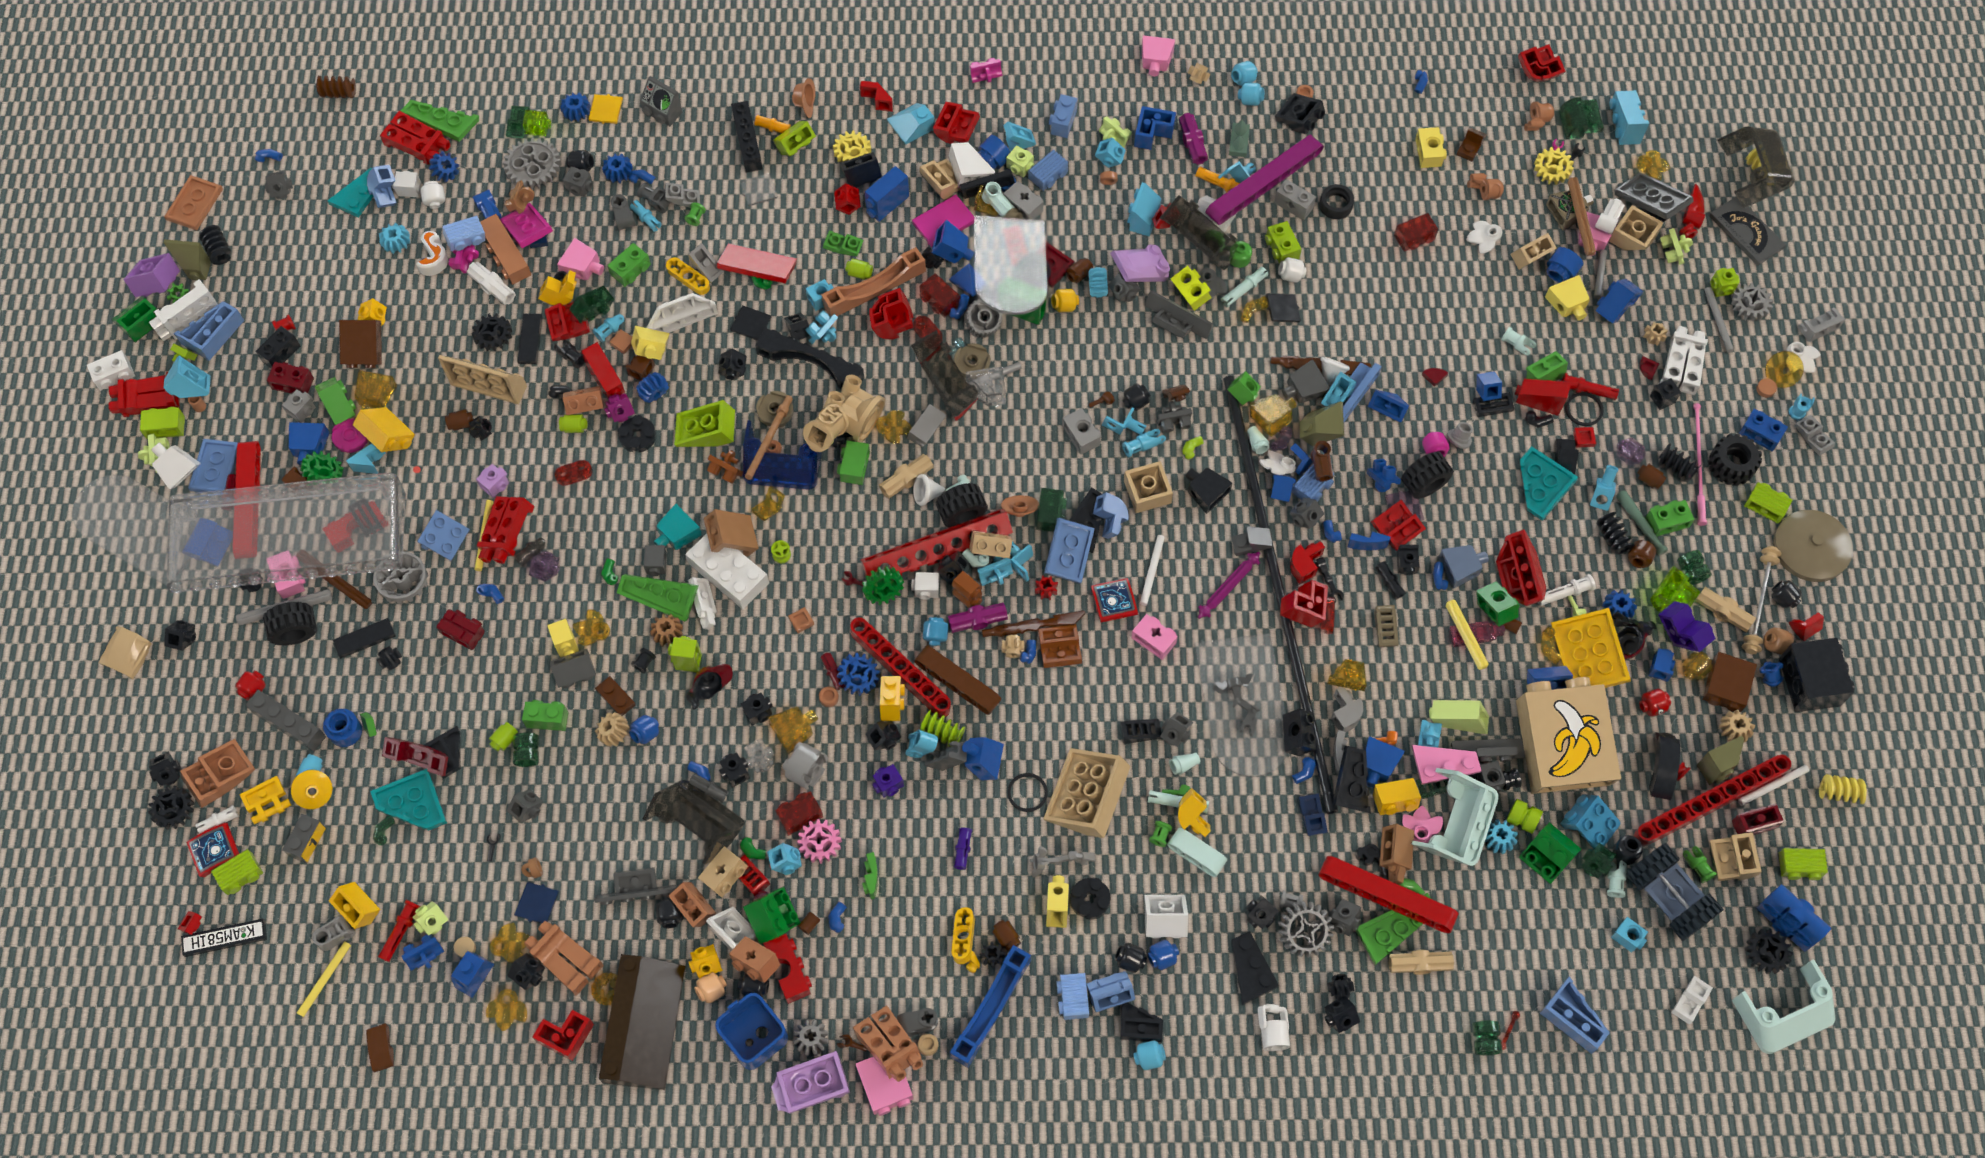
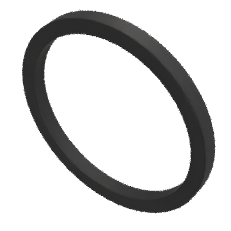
M1587 392L1572 395L1566 403L1567 416L1572 422L1580 426L1595 425L1601 420L1604 413L1602 402L1595 395ZM1578 396H1587L1594 399L1600 407V416L1595 421L1589 423L1576 420L1569 411L1571 400Z
M1032 773L1020 774L1008 786L1009 801L1020 811H1036L1047 800L1048 789L1046 783L1038 775ZM1022 777H1033L1039 780L1045 790L1042 802L1033 808H1022L1015 804L1011 797V787L1016 780Z

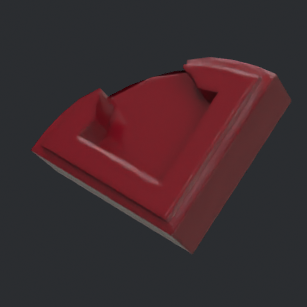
M1642 356L1640 370L1651 381L1660 363Z
M1429 368L1422 372V376L1435 387L1448 376V372L1440 368Z

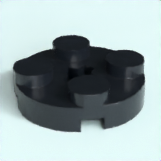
M635 415L624 421L618 428L619 441L627 451L644 452L651 448L655 442V427L647 418ZM635 432H640V437H633Z
M1085 878L1078 881L1072 887L1070 895V905L1073 911L1078 916L1080 915L1089 920L1098 919L1103 916L1109 908L1111 900L1108 887L1099 878ZM1088 894L1096 897L1094 898V903L1085 901Z

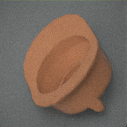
M807 78L804 83H799L794 87L792 102L795 106L803 108L805 115L811 118L815 100V85L812 79Z

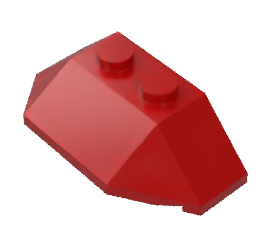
M1524 529L1507 535L1496 560L1502 587H1505L1508 594L1524 606L1545 600L1546 584L1537 552Z

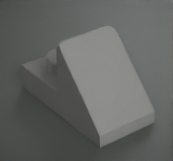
M702 243L688 254L692 268L694 270L698 269L709 280V283H712L724 272V270L717 268V261Z

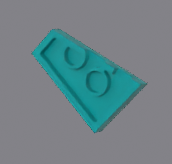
M369 168L327 200L328 204L359 218L374 197L373 194H369L367 186L368 173L372 168Z

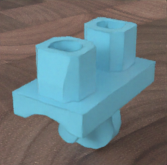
M824 310L815 317L821 326L819 327L813 321L805 329L811 336L808 341L813 344L823 336V342H834L837 338L836 329L834 327L830 329V327L838 317L835 314L829 316Z
M995 556L993 559L994 563L987 564L984 567H977L981 585L984 586L995 581L999 585L1004 584L1003 578L1013 574L1010 558Z
M1422 720L1418 746L1438 748L1442 724Z

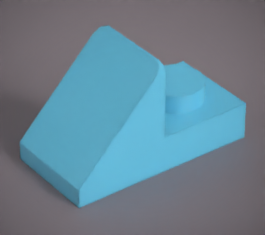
M1011 122L1003 125L1010 151L1016 145L1022 149L1036 145L1030 129Z
M1340 372L1321 404L1329 406L1340 401L1344 404L1347 397H1351L1356 381Z
M371 443L347 459L346 462L353 472L378 474L372 462L381 459L386 452H381Z

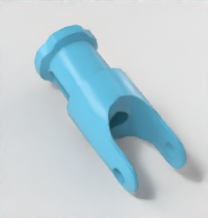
M1154 429L1136 436V439L1123 442L1122 448L1125 455L1129 458L1134 453L1144 452L1164 443L1166 437L1164 435L1157 437L1160 434V430Z

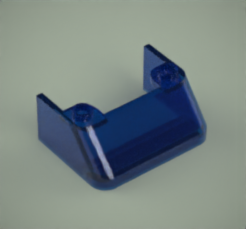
M747 420L743 443V477L746 483L805 490L816 487L822 452L813 451L807 443L800 447L798 455L765 452L751 480L746 479L745 474L762 444L759 439L754 438L752 422Z

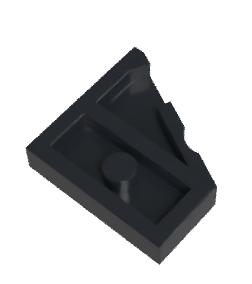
M458 726L424 744L448 756L446 774L441 776L443 779L461 769L460 729Z
M1128 1002L1124 1003L1121 1006L1120 1040L1148 1042L1156 1040L1157 1042H1162L1163 1019L1149 1014L1147 1010L1141 1007L1137 1008Z

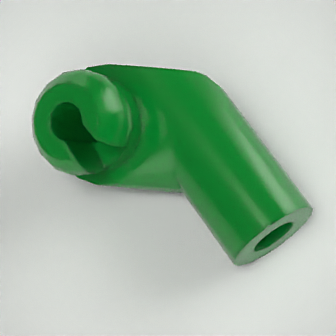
M751 276L754 286L764 290L771 288V280Z
M606 559L601 572L602 578L609 585H615L618 581V576L612 571L615 561L612 559Z
M749 837L742 839L740 849L747 858L766 860L767 850L756 849L752 844V839Z

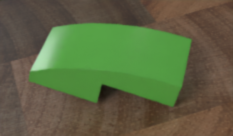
M829 230L822 248L839 254L858 256L864 240L847 234L845 237Z
M874 852L866 854L867 861L864 864L867 873L870 874L864 875L865 882L862 883L865 895L869 894L871 900L875 899L878 887V869Z

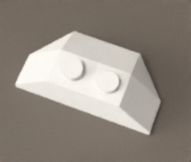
M694 293L681 296L676 300L658 306L647 328L666 333L673 332L718 314L714 301Z

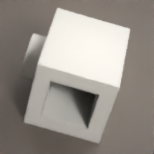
M396 171L395 182L392 188L395 189L397 196L419 197L421 180L418 173Z
M916 572L915 579H912L911 590L915 591V597L923 600L939 598V573Z

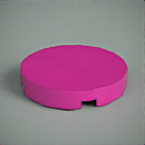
M349 418L333 427L331 440L341 452H357L368 443V439L353 426L355 419Z

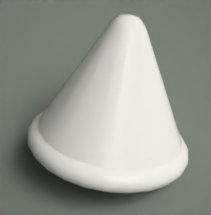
M1321 357L1322 374L1329 387L1332 386L1340 372L1346 373L1350 370V367L1346 364L1327 357Z
M920 474L915 479L913 495L916 503L924 506L931 500L941 496L946 489L928 478L925 474Z

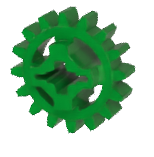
M314 451L312 456L307 454L306 458H303L300 471L303 472L302 477H308L307 482H314V486L319 483L321 487H324V484L331 487L332 483L337 484L338 480H341L344 468L341 467V461L336 462V456L330 457V453L324 455L323 451H320V454Z
M885 566L884 570L878 567L877 572L872 570V575H866L867 581L862 582L864 586L862 591L866 599L870 600L872 604L876 601L878 605H881L882 601L888 604L889 599L894 601V596H900L899 590L904 589L902 585L904 580L900 572L896 571L894 567L890 570L888 566Z

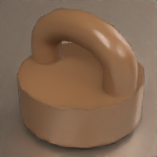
M536 857L529 859L528 863L524 864L521 868L522 873L526 877L536 879L543 875L541 864Z

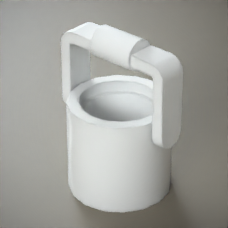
M1266 1004L1258 1007L1263 1050L1280 1051L1290 1048L1287 1009L1275 1004ZM1265 1011L1280 1013L1281 1020L1266 1021Z

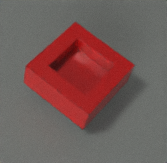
M1594 427L1574 428L1573 434L1576 448L1595 447Z
M188 911L178 930L192 935L199 928L202 916Z

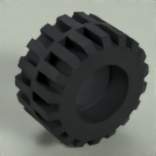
M1729 434L1727 437H1722L1709 455L1708 465H1711L1709 469L1710 472H1714L1713 476L1720 478L1719 481L1722 483L1723 481L1727 482V485L1734 483V486H1738L1740 483L1745 484L1749 481L1762 462V458H1760L1762 452L1758 451L1760 447L1758 444H1754L1753 439L1749 440L1747 439L1748 436L1745 435L1741 437L1740 434H1735L1734 436ZM1727 455L1738 457L1743 464L1733 463Z
M1437 451L1426 454L1412 463L1403 473L1401 480L1415 499H1421L1442 488L1450 480L1454 470L1441 452Z
M973 483L952 487L941 494L936 501V507L941 519L948 528L983 516L988 509L980 487Z
M287 602L279 604L267 610L263 615L267 640L271 644L283 646L299 644L310 639L317 632L313 608L308 603Z

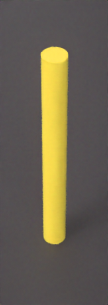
M486 500L479 541H481L494 503L492 500ZM479 548L474 569L476 571H482L484 563L478 558L481 552Z
M343 942L297 1011L298 1015L302 1017L306 1015L351 947L349 943Z

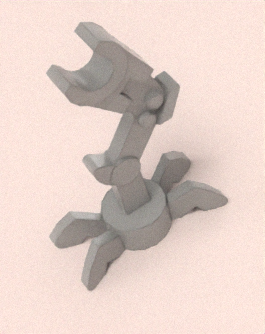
M1042 846L1038 848V854H1034L1033 859H1030V862H1033L1034 865L1032 877L1040 875L1047 864L1062 865V862H1071L1073 860L1082 865H1088L1089 861L1096 862L1095 853L1081 852L1080 854L1077 851H1069L1068 855L1061 857L1045 858L1048 852Z

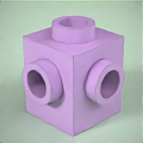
M493 464L485 468L481 475L476 478L480 488L492 498L499 492L504 491L509 484L506 471L501 467L497 468Z

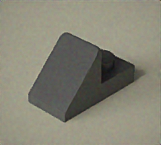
M1246 527L1247 533L1232 536L1234 554L1236 556L1273 547L1271 531L1267 528Z

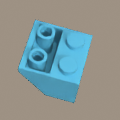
M1142 182L1140 189L1137 188L1135 191L1134 203L1131 202L1128 211L1130 214L1127 223H1130L1129 231L1150 237L1154 226L1152 218L1161 206V197L1146 183Z

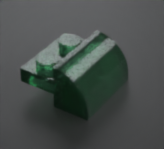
M1575 97L1563 103L1559 109L1566 139L1583 138L1587 133L1602 132L1604 129L1596 99L1582 100L1581 97Z

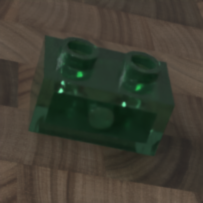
M603 285L578 296L569 310L580 323L587 320L589 322L600 314L602 316L607 314L615 299Z
M1041 488L1036 530L1054 532L1057 518L1065 519V515H1062V509H1066L1067 498H1064V490Z

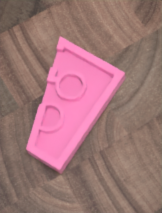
M1418 745L1411 746L1421 785L1449 779L1435 772L1436 768L1455 770L1465 775L1481 772L1478 756L1474 751Z

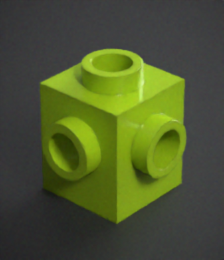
M1734 268L1716 270L1710 281L1715 297L1732 295L1740 283L1739 276Z

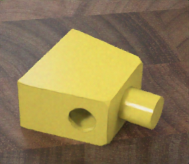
M1579 275L1549 287L1545 298L1562 317L1574 314L1576 319L1580 321L1587 316L1584 309L1588 305L1589 296Z
M635 326L631 340L635 354L649 359L661 360L666 350L669 333Z
M1061 875L1053 876L1052 882L1048 883L1046 927L1067 928L1069 884L1065 883V877Z

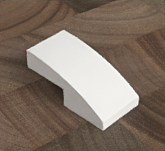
M1694 976L1671 1013L1690 1025L1713 987Z

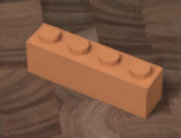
M497 214L480 221L485 232V241L487 242L485 246L490 254H494L493 260L497 267H502L501 273L505 280L509 279L513 285L531 276L527 263Z

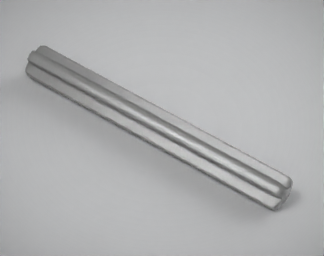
M329 589L237 614L236 621L239 625H244L262 620L267 610L287 602L308 603L311 606L332 600V593Z

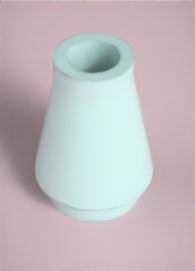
M1256 426L1250 427L1247 433L1252 451L1256 452V454L1265 453L1269 449V441Z
M1196 752L1173 756V759L1169 760L1171 771L1175 775H1181L1195 765L1200 764V758Z

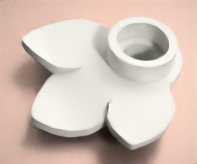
M1477 221L1473 223L1475 230L1469 233L1466 240L1470 243L1479 244L1480 254H1484L1495 247L1496 241L1502 237V229L1500 226L1490 225L1486 221Z
M1794 342L1787 347L1788 358L1786 363L1793 373L1799 369L1805 373H1814L1815 363L1813 359L1818 358L1821 354L1812 346H1805L1801 342Z
M1271 450L1267 452L1269 459L1259 460L1264 468L1270 469L1276 475L1293 473L1296 469V463L1292 458L1284 457L1282 454Z

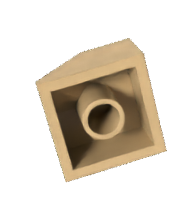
M1632 205L1614 229L1609 242L1623 250H1645L1658 235L1663 222Z
M1161 461L1125 471L1124 483L1135 513L1172 503L1173 492Z

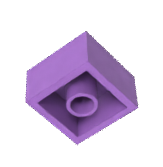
M166 253L139 260L123 280L135 297H147L152 293L165 292L169 284L176 280L180 269L171 255Z

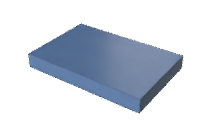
M203 439L197 461L201 464L193 471L188 489L194 492L224 495L223 490L226 488L228 474H233L236 466L238 443Z
M1057 518L1044 574L1078 584L1082 583L1095 528Z

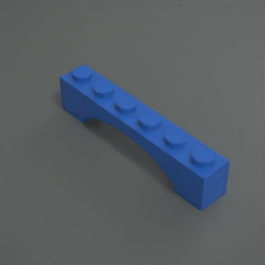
M1015 945L1012 946L985 998L951 1049V1059L969 1068L1031 962V955Z

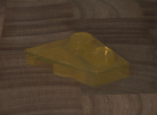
M1345 659L1341 666L1336 668L1335 673L1329 676L1327 684L1349 688L1354 691H1365L1367 684L1364 663Z

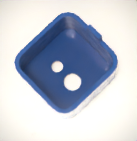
M750 993L739 1002L737 1000L734 1001L715 1023L716 1030L721 1039L742 1066L748 1070H755L788 1042V1034L783 1023L757 993ZM760 1027H765L768 1030V1035L763 1039L758 1038L756 1035V1031ZM747 1039H752L754 1041L752 1046L749 1047L746 1045Z

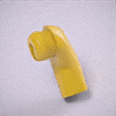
M960 946V947H961V953H960L959 955L962 956V954L965 953V952H964L963 946ZM972 951L971 959L966 965L967 970L971 973H975L980 968V962L974 951Z

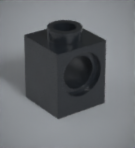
M1672 378L1655 385L1650 397L1658 409L1662 410L1675 404L1681 391Z

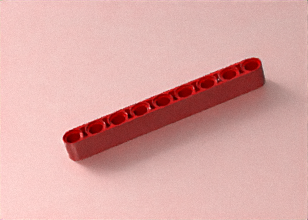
M1777 755L1642 824L1634 832L1633 836L1642 843L1643 847L1648 846L1782 777L1791 768V760L1786 755ZM1776 763L1780 764L1783 769L1778 768ZM1759 772H1763L1766 778L1762 777ZM1742 780L1747 781L1749 786H1746ZM1726 789L1731 790L1733 795L1728 794ZM1709 797L1713 798L1716 801V804L1712 803L1709 800ZM1692 806L1697 807L1699 812L1694 811ZM1675 814L1681 816L1682 821L1677 820ZM1658 823L1663 824L1666 830L1661 829ZM1641 832H1645L1649 838H1644Z

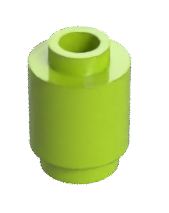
M852 258L851 261H847L845 271L848 272V276L865 280L871 278L873 265H870L869 262Z
M583 414L564 415L559 418V429L565 433H583L588 427L587 418H584Z
M508 722L504 725L501 724L489 737L491 741L489 745L497 752L499 750L505 751L516 738L518 731Z

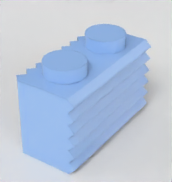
M478 216L442 226L443 235L451 251H460L467 246L479 245L485 241V232Z
M1085 973L1060 975V981H1056L1057 994L1062 995V1001L1058 1002L1059 1014H1063L1064 1020L1089 1018Z

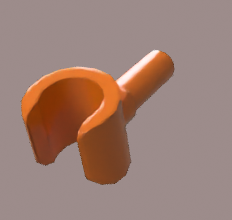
M1388 731L1387 737L1375 739L1389 745H1395L1398 733L1396 731Z

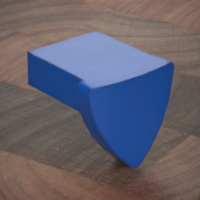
M1295 443L1290 449L1302 460L1295 471L1300 476L1314 462Z
M1287 474L1273 475L1274 484L1271 498L1289 502L1296 479Z

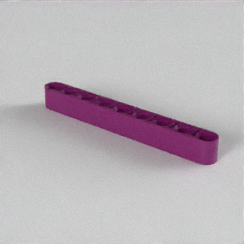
M1311 134L1211 203L1206 209L1205 214L1216 224L1221 225L1317 157L1322 152L1324 145Z

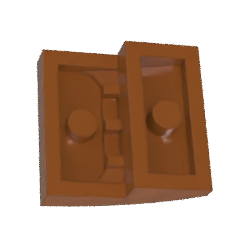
M1076 624L1038 629L1043 668L1082 664Z

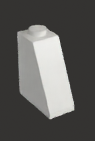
M968 142L951 143L948 156L958 187H960V184L995 174V170Z

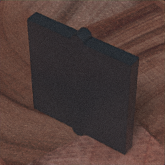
M1266 294L1267 309L1269 310L1271 321H1301L1300 308L1297 306L1295 295Z
M742 305L738 315L735 316L730 331L758 341L772 317L769 314Z

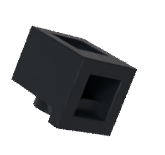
M1399 545L1396 552L1398 573H1404V575L1418 573L1420 568L1419 545Z

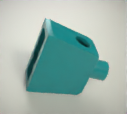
M675 504L657 524L656 527L660 536L654 540L655 545L664 546L670 544L675 550H678L700 537L702 533L700 527Z

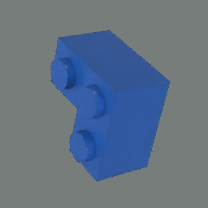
M1142 106L1135 133L1134 147L1151 150L1154 136L1172 139L1176 112Z
M1628 279L1614 281L1609 286V293L1606 297L1602 296L1596 305L1598 307L1595 311L1612 324L1616 323L1628 307L1635 304L1644 291Z

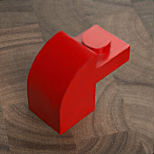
M1321 541L1316 544L1311 543L1305 549L1301 544L1295 548L1290 562V570L1299 585L1316 576L1318 567L1313 560L1323 555L1325 546Z

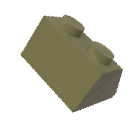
M1743 736L1707 752L1697 764L1709 786L1714 783L1722 784L1734 773L1733 770L1740 760L1744 742Z

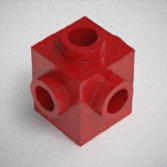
M845 183L834 191L836 210L850 215L861 207L858 188Z

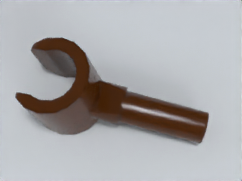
M1107 391L1101 398L1088 405L1091 408L1104 401L1107 405H1111L1115 399L1111 392Z
M850 1035L839 1036L845 1040V1044L837 1043L839 1048L850 1046L865 1052L867 1051L864 1045L852 1041Z

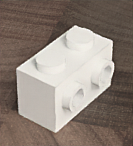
M122 350L87 364L91 378L100 391L118 384L119 379L126 381L135 377L129 359Z

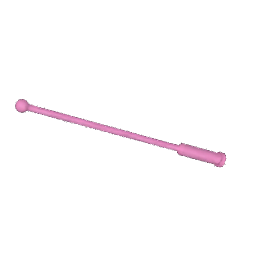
M1695 403L1693 408L1696 416L1698 466L1702 464L1699 419L1701 405ZM1701 465L1698 470L1697 525L1705 526L1707 525Z

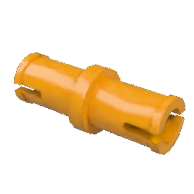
M760 115L756 116L754 122L755 126L769 129L770 132L783 133L791 127L790 124L779 122L776 118L770 119Z

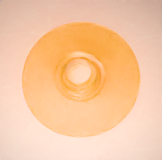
M1781 351L1774 354L1767 361L1765 367L1766 377L1773 380L1779 388H1788L1795 385L1802 378L1804 372L1801 358L1789 351ZM1788 367L1789 372L1784 374L1783 369Z

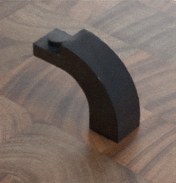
M1655 732L1653 739L1656 758L1649 784L1651 797L1671 800L1679 771L1680 739H1676L1670 733Z

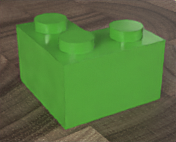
M333 377L315 386L335 425L356 415L354 410L357 408L352 399L347 400L345 396L347 390L341 379L337 381Z

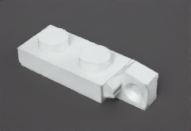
M692 577L688 580L689 584L699 585L694 599L698 617L701 618L702 628L709 630L716 625L714 618L717 612L709 581L704 578Z

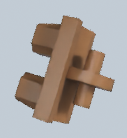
M522 180L518 181L515 188L510 190V199L506 200L504 205L510 212L517 210L520 214L524 212L527 203L534 199L535 193L530 187H524Z

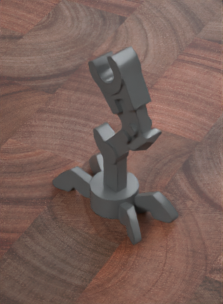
M1247 674L1246 677H1234L1225 680L1223 683L1220 681L1215 682L1214 691L1222 694L1226 689L1232 690L1234 695L1233 708L1239 705L1248 712L1240 727V732L1242 733L1245 727H1249L1251 729L1250 736H1252L1257 724L1256 713L1260 709L1256 705H1251L1242 699L1239 687L1244 686L1247 688L1253 674Z

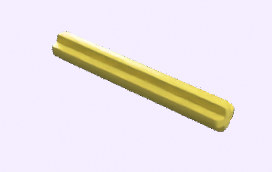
M1456 600L1448 601L1446 608L1479 670L1487 668L1489 663Z

